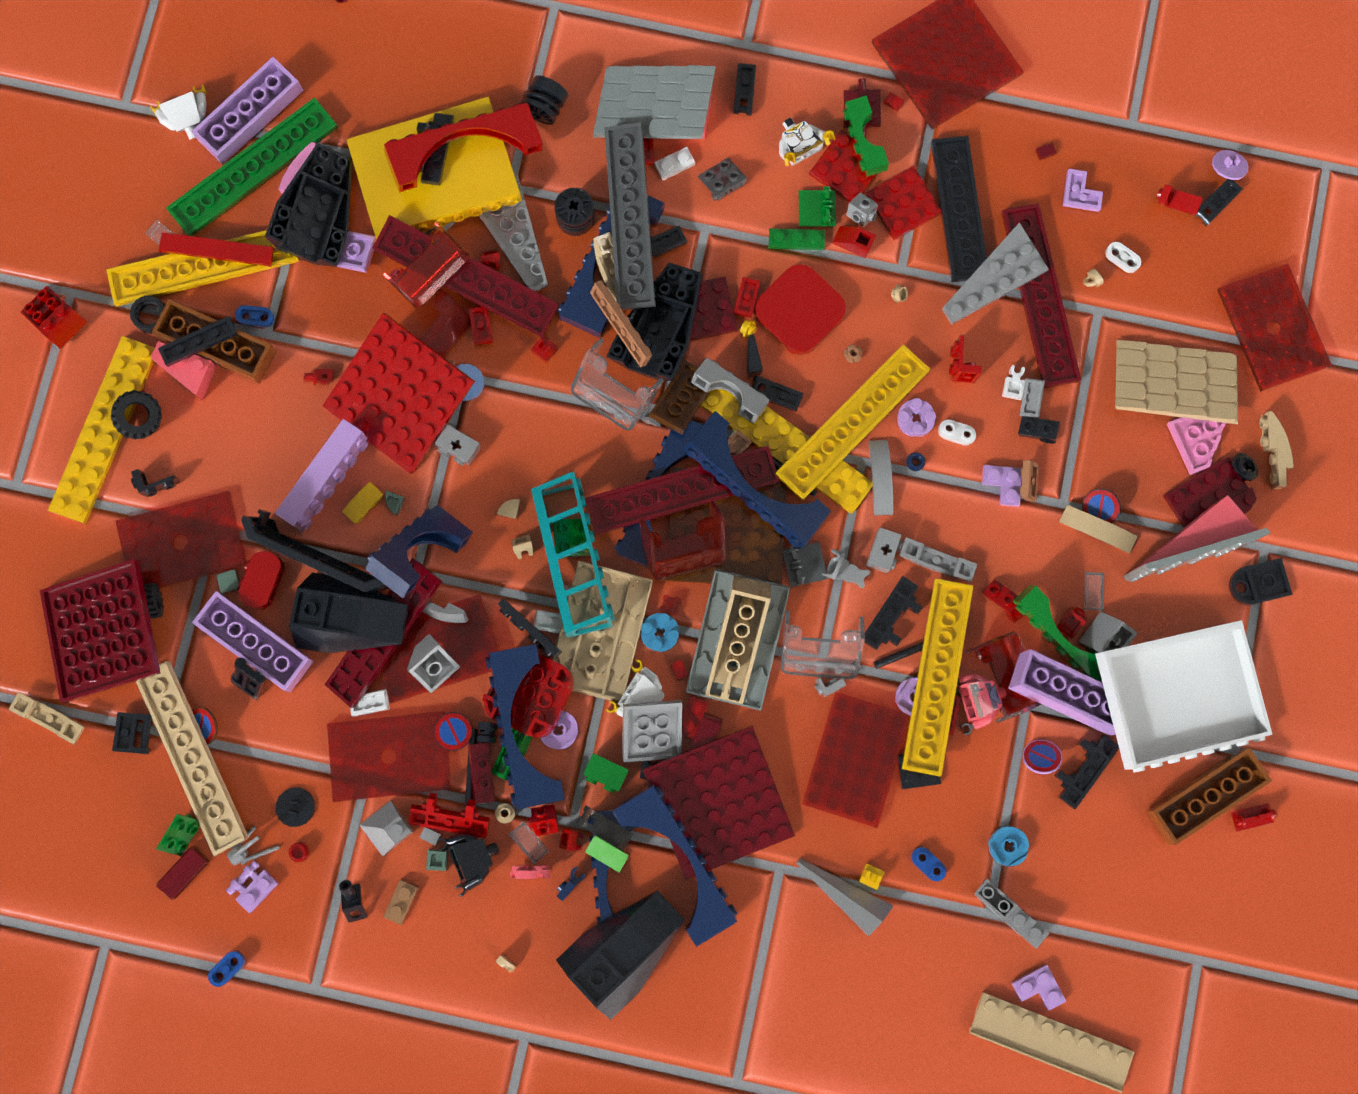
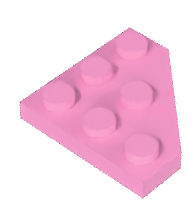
M1183 417L1168 422L1169 431L1189 474L1192 475L1209 468L1226 423Z

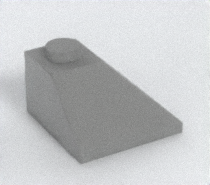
M429 634L415 646L407 670L432 693L460 666Z
M391 800L359 825L382 856L386 855L415 832Z

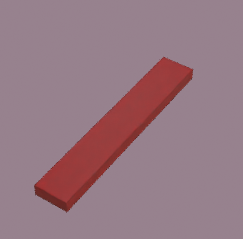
M164 232L161 234L159 251L162 253L272 267L275 251L274 247Z

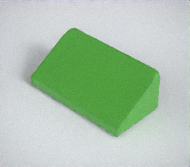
M594 835L585 851L617 872H620L629 857L627 853L597 835Z

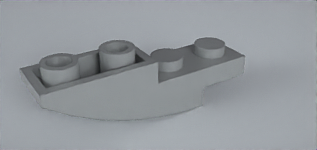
M988 879L974 893L991 911L1035 949L1050 934Z

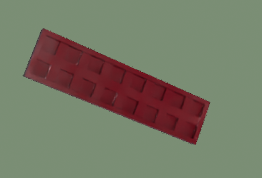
M414 558L410 560V564L421 576L415 588L404 598L391 589L387 596L409 605L403 638L443 582ZM398 645L347 651L324 685L350 708H355Z

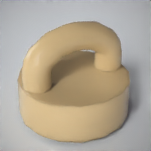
M1095 268L1087 272L1088 276L1083 281L1087 287L1094 285L1099 287L1104 283L1101 274Z

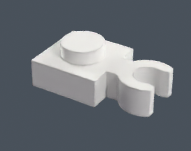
M1012 365L1009 369L1011 377L1005 378L1002 397L1021 400L1025 380H1020V377L1024 374L1025 368L1022 367L1020 373H1015V365Z

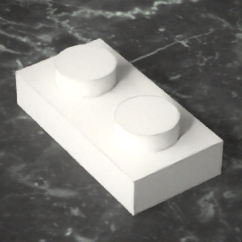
M685 147L654 162V166L663 181L695 166V161L688 147Z

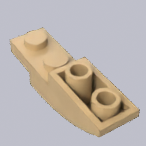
M1268 411L1261 415L1259 421L1260 428H1262L1260 445L1263 447V452H1270L1269 465H1271L1269 481L1272 484V489H1282L1287 486L1286 471L1294 467L1293 456L1284 428L1272 411Z

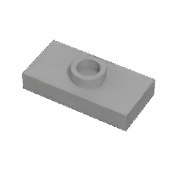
M1025 378L1019 416L1039 418L1045 381Z

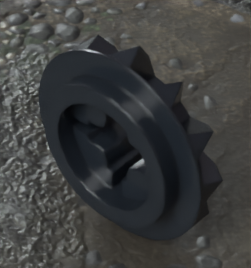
M1238 453L1232 458L1233 462L1231 464L1235 468L1234 471L1237 472L1238 477H1242L1244 481L1248 480L1250 482L1257 478L1258 468L1250 456Z

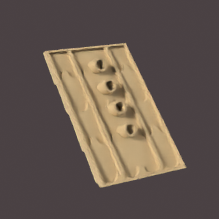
M1117 340L1116 409L1238 424L1237 355L1211 352L1204 349L1178 348L1171 345Z
M578 561L572 588L596 578L593 564ZM602 567L604 578L601 579L602 586L606 585L609 597H605L607 604H611L615 618V620L611 621L613 627L567 638L562 623L557 647L562 653L558 657L554 656L553 661L564 665L571 671L574 679L572 691L619 702L626 690L653 580ZM598 585L569 595L568 605L574 625L604 613ZM607 620L600 621L585 628L607 623Z

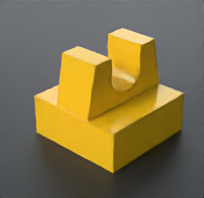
M866 863L858 882L878 890L885 871Z

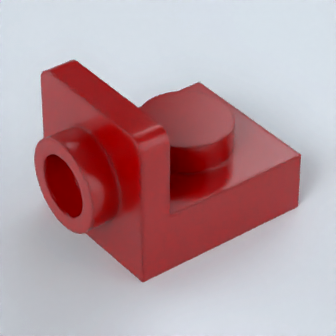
M1071 606L1056 627L1073 639L1087 622L1086 613L1079 607L1074 608Z

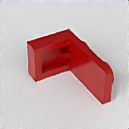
M1166 184L1164 188H1160L1157 195L1158 203L1161 206L1194 216L1197 215L1203 200L1202 197L1176 190Z
M993 580L984 589L983 595L1004 609L1009 620L1016 623L1018 619L1023 618L1024 615L1016 609L1017 605L1013 602L1018 596L996 580Z

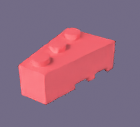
M158 341L151 359L199 399L203 400L217 366L211 360L193 355L167 367L158 350L159 347L166 344Z

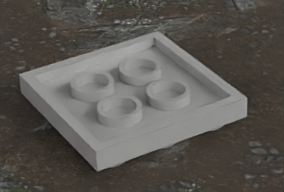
M681 700L623 704V762L661 760L681 754Z

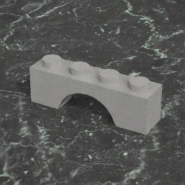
M706 358L696 370L691 381L706 393L715 389L730 392L738 402V414L752 424L757 421L769 403V399L763 393L756 391L748 383L741 381L732 372L726 371L717 362Z

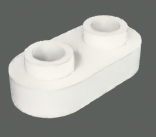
M1120 242L1111 243L1105 251L1107 259L1125 272L1133 273L1141 265L1139 255ZM1112 251H1115L1117 256L1113 255Z
M944 420L939 425L938 433L943 439L965 446L972 444L976 439V431L971 426L953 420ZM946 426H950L952 431H947ZM964 432H968L970 437H965Z

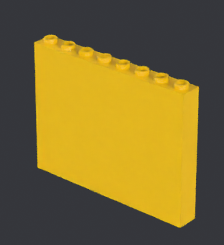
M485 97L435 113L453 115V124L462 119H472L482 113H493L489 97ZM435 113L346 139L376 239L389 215L424 233L435 227H444L448 223L460 222L465 218L480 216L484 212L496 211L501 207L516 205L522 201L504 142L496 138L478 135L451 140L448 146L440 186L422 183V172H420L417 178V188L399 193L384 153V144L391 139L399 140L409 134H418V122H433Z

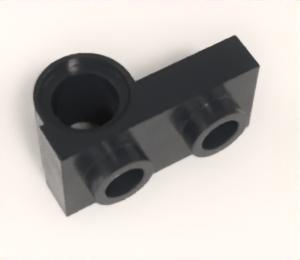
M1022 416L1018 435L1054 444L1057 442L1060 422Z

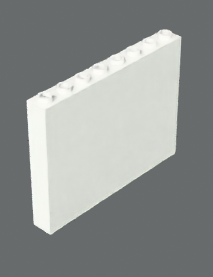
M1242 620L1095 654L1125 770L1133 769V772H1140L1145 770V766L1150 765L1151 768L1163 766L1162 762L1168 761V764L1180 762L1181 757L1192 759L1198 757L1197 753L1202 752L1203 755L1215 753L1214 749L1217 748L1220 751L1232 748L1231 745L1233 744L1244 746L1249 744V740H1253V742L1266 740L1265 736L1273 735Z

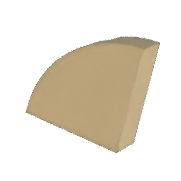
M512 499L505 502L499 508L497 515L516 519L520 500Z
M503 954L496 960L497 964L505 967L509 972H513L517 967Z

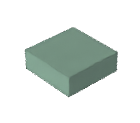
M234 569L216 575L222 594L238 589L239 577L237 570Z
M428 849L426 870L447 871L448 851Z

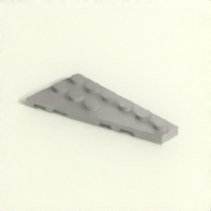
M517 175L515 179L522 201L516 205L501 207L496 211L484 212L479 218L526 287L539 292L547 287L548 283L520 180Z
M1020 223L942 308L951 325L1049 270Z

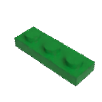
M769 228L768 249L824 250L825 230Z

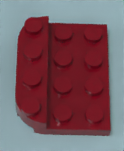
M1229 457L1222 459L1163 496L1183 527H1186L1211 505L1227 495L1244 514L1253 507L1256 502L1254 490L1252 487L1249 488L1242 477H1238Z

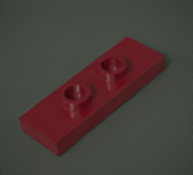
M489 743L468 745L474 800H476V804L495 802Z

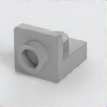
M836 677L827 682L828 687H825L821 678L815 680L817 684L814 685L818 694H823L825 698L845 687L846 683L843 678L838 681Z

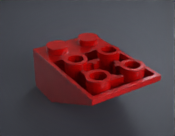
M48 286L40 290L37 296L30 303L26 304L21 311L46 338L60 349L87 323L84 318Z

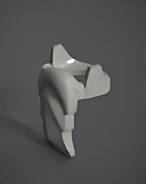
M832 549L831 552L837 555V557L830 560L827 567L828 574L822 573V575L833 580L853 582L860 588H864V578L870 574V571L858 569L856 565L850 564L848 560L844 559L846 553Z

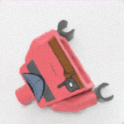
M977 674L959 676L957 684H960L958 690L968 721H972L971 724L962 723L960 725V728L965 725L969 726V731L964 732V735H969L974 728L977 730L990 724L997 715V710L1002 708L1001 699L1006 697V690L1003 687L997 688L994 681H987L985 677Z

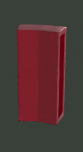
M190 846L157 882L156 887L171 900H174L210 861L193 846Z

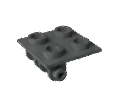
M729 157L698 175V178L711 191L714 201L721 200L726 194L729 195V190L734 192L741 186L743 187L747 180V177Z
M819 542L804 545L800 549L791 546L783 550L790 587L828 579V577L822 575V573L827 574Z

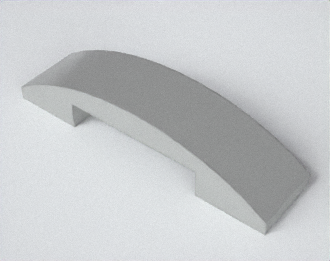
M888 440L868 441L872 471L874 516L893 515V483Z
M907 537L904 540L899 555L930 570L967 582H972L977 567L976 563L926 547L923 543Z
M429 601L422 610L428 616L445 622L467 623L469 620L464 610L450 603L445 608H442Z

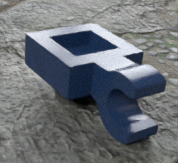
M577 866L571 870V880L568 883L564 881L557 889L559 891L557 897L561 901L586 876V874L579 878L575 876V871L578 869Z

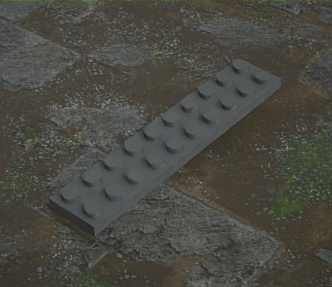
M642 123L604 127L617 302L621 310L655 307Z

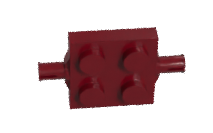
M859 78L858 89L844 90V109L845 102L867 95L872 110V120L863 129V134L866 138V129L881 127V89H866V79L863 78L861 85V78ZM844 119V128H848L850 126L849 121Z

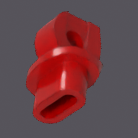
M316 369L312 373H304V382H312L313 385H316V383L328 385L332 381L333 369Z

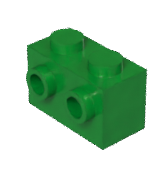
M593 753L583 775L587 776L586 781L594 785L597 782L604 784L603 789L614 793L615 790L620 791L629 770Z

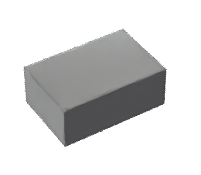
M424 827L420 838L433 845H437V840L441 834Z

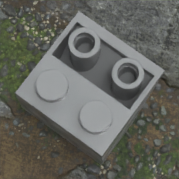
M1100 611L1078 643L1096 654L1129 646L1138 632L1123 621Z

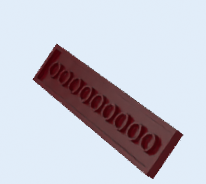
M1039 203L1002 210L1006 235L1008 236L1020 223L1049 269L1046 273L1019 287L1040 378L1045 381L1044 389L1080 382L1081 376Z
M391 215L387 218L372 248L374 251L539 337H543L559 306L558 303Z
M769 445L732 456L739 473L755 490L780 482L779 477L775 474L777 471ZM701 465L585 497V502L596 536L735 495L732 494L727 486L718 482L713 474L704 470Z

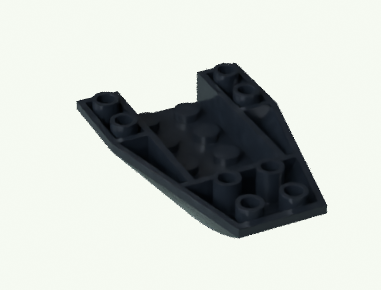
M317 143L276 202L265 238L278 250L311 264L337 267L348 235L352 158Z
M669 262L654 281L656 306L632 309L627 316L631 325L639 333L640 338L652 354L646 366L640 368L618 334L606 357L629 371L661 382L673 381L689 347L703 274Z
M312 572L297 587L289 627L295 647L305 650L338 653L402 644L409 605L378 591L364 592L327 574Z
M656 890L585 931L556 961L567 977L586 998L611 1020L641 991L685 919Z

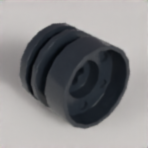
M536 75L528 87L529 92L524 95L521 103H528L532 116L536 121L553 125L560 114L559 108L564 106L568 98V92L556 81L545 76Z
M568 188L557 196L554 210L559 228L571 236H580L587 233L595 222L594 204L591 196L580 188Z

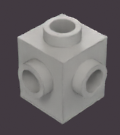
M859 193L849 203L846 216L865 227L869 222L875 220L878 204L862 193Z

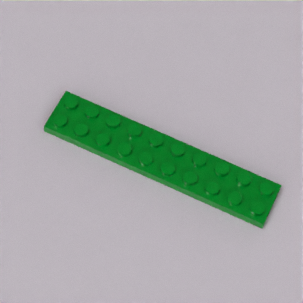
M314 97L167 206L166 209L188 236H194L293 162L296 156L311 142L317 144L336 130L338 126Z

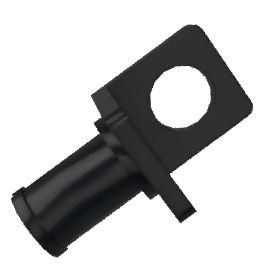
M349 880L342 881L339 884L342 911L348 922L351 923L367 918V912L362 905L360 884L352 885ZM353 911L361 912L358 916L350 915Z

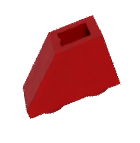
M840 226L832 244L866 259L876 235L860 227Z

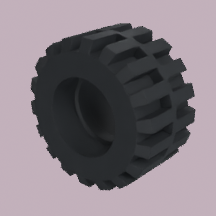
M142 390L124 392L123 395L114 401L111 410L112 424L117 429V432L126 438L129 437L134 440L144 439L152 435L159 427L162 419L161 406H159L158 401L151 394H147ZM131 404L142 405L148 411V420L141 426L129 424L124 417L126 408Z

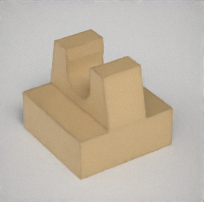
M530 534L511 540L513 551L518 559H522L521 552L525 550L528 551L529 556L533 555Z

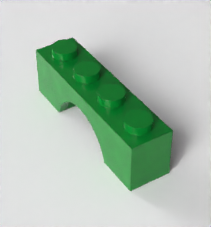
M867 95L845 102L843 116L845 121H849V134L851 138L854 137L856 142L854 143L856 155L860 154L861 160L859 164L861 171H865L867 177L887 171L889 162L884 147L871 144L863 134L865 125L872 120V110Z

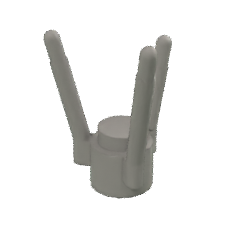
M255 826L247 832L248 836L256 830ZM256 836L244 846L241 845L243 843L241 842L232 847L227 852V857L235 866L239 863L244 865L250 860L280 849V846L277 845L246 857L248 855L247 848L259 840V836Z

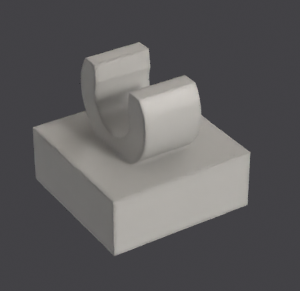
M650 404L641 420L646 424L660 427L661 424L658 421L649 417L650 412L656 405Z

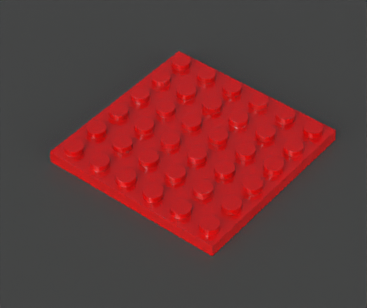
M382 313L322 406L341 421L345 419L366 435L368 442L408 473L413 474L475 381L389 315Z

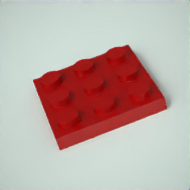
M840 130L835 137L836 140L833 139L811 169L809 175L823 185L830 186L831 190H835L838 195L851 202L859 193H864L877 174L867 177L865 171H861L859 164L861 160L860 154L856 155L854 149L855 139L851 138L843 130Z
M914 166L866 192V196L878 204L876 212L893 240L900 238L942 213L939 205Z

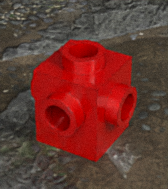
M554 804L531 808V817H528L530 829H534L535 836L559 832Z

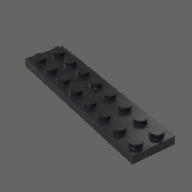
M959 136L932 139L931 148L940 209L942 211L941 216L951 283L967 281L987 259L969 137Z

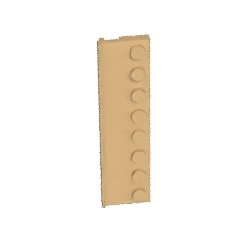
M982 992L974 1014L973 1023L969 1028L970 1034L1122 1093L1134 1051Z

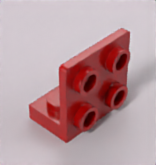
M960 335L958 340H955L954 346H951L950 357H953V364H950L949 375H952L953 382L975 383L981 374L982 366H976V363L972 362L963 364L964 335Z

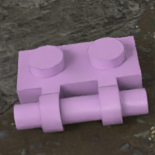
M255 860L250 865H247L243 869L244 872L237 879L234 878L230 882L231 885L226 889L230 895L236 890L241 893L235 900L248 913H252L279 884L266 870L258 874L255 870L260 865ZM251 877L253 882L246 888L243 883Z

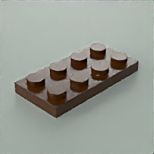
M684 360L674 380L669 383L650 412V418L683 435L710 391L706 393L691 382L694 373L699 367Z

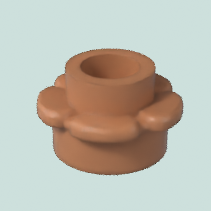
M849 345L844 350L846 360L850 363L860 361L862 357L861 348Z

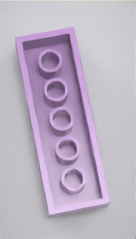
M272 57L191 132L224 165L302 93L303 89L299 81Z
M343 419L281 503L275 514L299 531L307 530L312 524L311 519L314 515L319 514L323 509L324 501L333 495L337 483H341L344 480L345 472L349 467L351 468L355 465L358 454L367 448L368 441L366 435Z
M217 591L192 621L194 625L239 658H244L247 664L261 672L266 678L286 692L293 690L314 662L236 603Z
M1031 649L1019 654L1008 689L1109 736L1116 734L1102 682Z

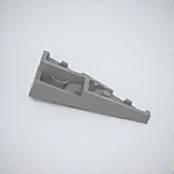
M801 858L796 862L868 936L884 921L893 908L891 904Z

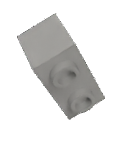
M447 424L435 442L438 452L444 456L449 454L455 457L454 461L462 466L464 464L470 466L481 449L479 442ZM460 444V446H461L460 449H459V448L454 449V447H453L454 445L458 446V445Z
M879 528L876 532L866 566L888 573L890 569L893 570L897 559L894 558L895 553L900 551L903 543L900 540L901 534ZM887 547V551L890 553L883 555L884 551L881 549Z

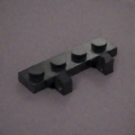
M435 113L433 122H418L417 133H423L426 129L434 130L447 123L453 124L454 116ZM449 142L435 150L424 163L420 171L422 172V183L440 186Z
M902 576L862 636L861 641L876 651L882 642L887 644L889 641L893 645L898 646L902 638L892 633L894 630L892 626L902 611L906 612L909 609L915 614H919L923 607L915 602L917 598L913 596L919 586Z
M501 599L498 603L501 607L499 611L507 618L511 616L509 621L521 631L525 629L529 633L528 638L535 644L539 642L538 647L549 657L552 655L558 657L562 653L522 613L517 611L505 599Z
M1102 735L1097 742L1092 740L1091 743L1084 738H1080L1076 745L1082 746L1083 750L1086 751L1084 754L1086 758L1075 774L1066 775L1063 773V770L1058 769L1054 775L1062 782L1060 786L1064 788L1058 798L1072 809L1076 810L1119 749V745L1106 735Z

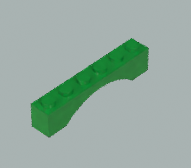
M1028 585L1013 600L1017 605L1016 609L1030 619L1029 623L1043 633L1042 637L1047 642H1052L1056 647L1055 651L1059 655L1067 658V663L1072 669L1078 670L1080 673L1101 682L1102 679L1096 655L1078 649L1062 636L1053 621L1049 599L1036 585Z

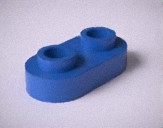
M243 305L237 308L235 312L236 320L245 326L265 328L271 326L274 322V314L266 307ZM249 314V317L244 319V315ZM264 316H268L266 321H262Z
M918 847L913 850L911 854L913 864L930 880L941 881L946 876V867L928 849ZM920 854L925 855L924 861L919 860ZM936 867L940 870V873L938 875H935L933 873V870Z
M232 951L226 954L210 970L208 974L209 982L215 987L225 985L243 968L245 964L244 955L239 951ZM234 957L238 959L237 965L232 962ZM219 972L223 973L222 979H219L217 976Z

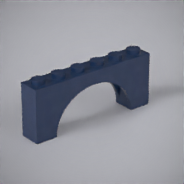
M436 505L431 510L428 508L422 517H417L410 526L406 525L399 535L396 533L389 543H383L377 552L373 551L367 558L369 562L365 570L404 598L415 588L421 577L408 560V549L419 544H436L457 553L466 546L473 532Z

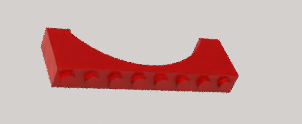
M517 103L507 109L500 108L493 113H482L472 119L465 118L455 124L447 123L434 130L426 129L420 134H409L399 140L391 139L384 144V153L399 193L417 188L418 175L431 154L445 143L460 137L478 135L496 138L513 145L522 151L524 156L542 151L543 142L528 103Z

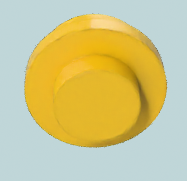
M748 319L744 321L740 329L743 337L748 338L750 334L754 335L757 326H755L756 322Z

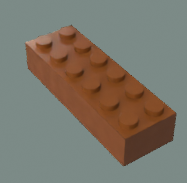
M169 299L152 333L158 339L170 343L217 322V320ZM236 329L237 336L195 354L260 384L276 350L271 344Z
M1250 747L1240 748L1146 812L1167 844L1177 845L1272 782V780Z

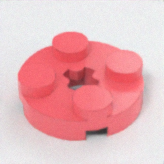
M530 865L512 866L510 870V878H550L549 865L531 866V869H529Z

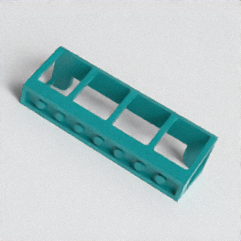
M570 472L532 488L533 500L566 637L570 638L613 627L611 622L615 620L611 604H607L605 597H609L606 585L602 586L601 579L604 578L602 567L597 566L596 562L600 560L598 550L593 549L592 543L595 542L593 531L588 530L587 526L591 524L589 514L584 513L583 509L586 506L580 477L576 478L575 473ZM572 479L573 484L543 491L566 480ZM574 488L578 506L548 518L543 496ZM579 512L587 539L586 543L557 554L550 524ZM588 548L596 578L565 590L558 561ZM598 585L604 613L574 625L567 597ZM607 620V623L585 628L600 621Z

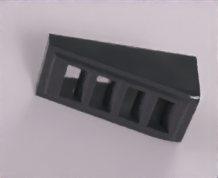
M750 334L748 338V377L760 375L763 371L753 334Z

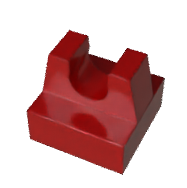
M499 249L480 252L482 264L489 267V264L493 262L496 265V269H500Z
M543 336L535 343L531 351L546 363L558 347Z
M562 828L559 848L568 851L581 850L582 846L576 845L577 838H583L584 834Z

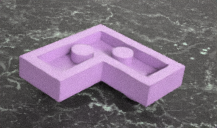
M1068 169L1062 206L1099 212L1101 210L1103 192L1085 189L1087 171Z
M983 466L982 485L1000 487L999 505L1020 506L1022 468Z
M1047 964L1011 982L1020 1001H1024L1039 993L1047 1010H1051L1066 1002Z

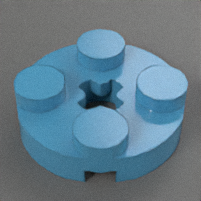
M656 613L649 616L642 624L641 638L647 648L653 651L665 652L675 646L679 638V627L677 622L668 614ZM658 627L665 629L664 637L662 638L654 634L657 632L656 628Z
M1006 826L998 828L988 840L989 852L992 858L1001 865H1019L1028 855V838L1017 828ZM1006 841L1009 843L1013 842L1012 851L1004 849Z

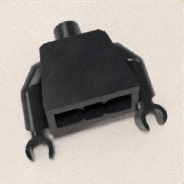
M461 833L448 839L439 838L437 842H445V846L439 848L440 850H449L461 881L455 889L462 887L464 890L463 893L458 895L460 897L484 881L489 873V867L493 865L491 857L499 854L496 843L486 846L483 839H478L474 835Z

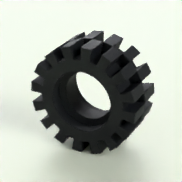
M157 583L144 584L150 619L163 616L164 605L162 604L163 598L161 597L160 587H158Z

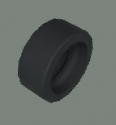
M142 296L132 304L130 318L138 329L144 333L153 334L152 330L157 321L150 325L143 324L139 319L140 312L147 305L153 304L160 309L161 315L165 304L157 297Z

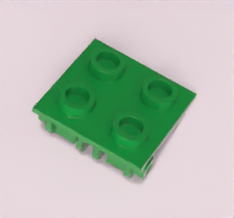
M825 186L823 190L798 191L799 226H836L835 190H831L830 186Z
M561 519L553 523L554 543L557 554L586 543L587 539L582 519ZM587 548L567 557H586L591 555Z
M187 813L185 816L176 814L156 850L182 856L199 829L200 824L198 820Z

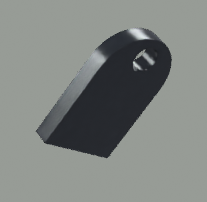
M1282 558L1240 568L1232 574L1229 581L1231 595L1236 601L1244 605H1254L1293 595ZM1237 583L1244 585L1243 593H1239L1236 590Z

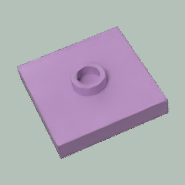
M348 231L337 267L367 273L374 253L372 248L377 240L376 237Z

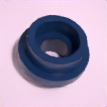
M911 453L906 459V465L912 471H920L925 466V458L920 453ZM912 460H918L919 464L914 465Z

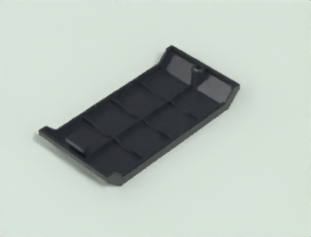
M259 509V517L243 516L241 519L247 538L364 592L389 589V587L373 575L279 533L275 520L269 518L271 512Z

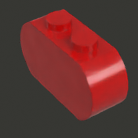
M261 551L255 553L245 565L246 573L238 584V595L242 603L256 610H263L272 605L285 571V565L278 556L268 551Z

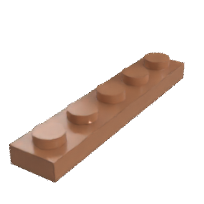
M601 280L595 282L590 292L591 296L640 368L646 366L652 356L650 349L644 344L639 333L631 325L629 318L625 316L618 302L610 294L609 289Z

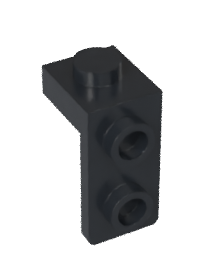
M139 469L131 471L133 487L138 490V493L146 497L154 496L157 494V491L162 489H172L176 486L175 484L180 483L179 478L173 475L148 485L144 472Z

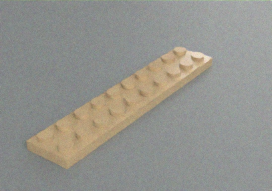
M165 661L159 664L161 674L136 681L212 854L216 856L249 839V836L170 661Z

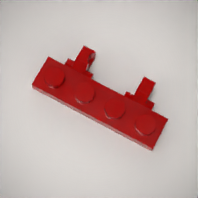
M430 792L427 802H423L422 805L412 804L410 808L409 825L487 838L490 817L479 816V812L475 811L476 800L468 799L466 810L461 812L440 809L441 806L436 805L437 793Z

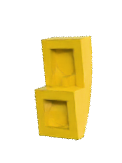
M369 482L357 493L342 512L352 522L359 524L367 512L376 506L384 494L374 484Z

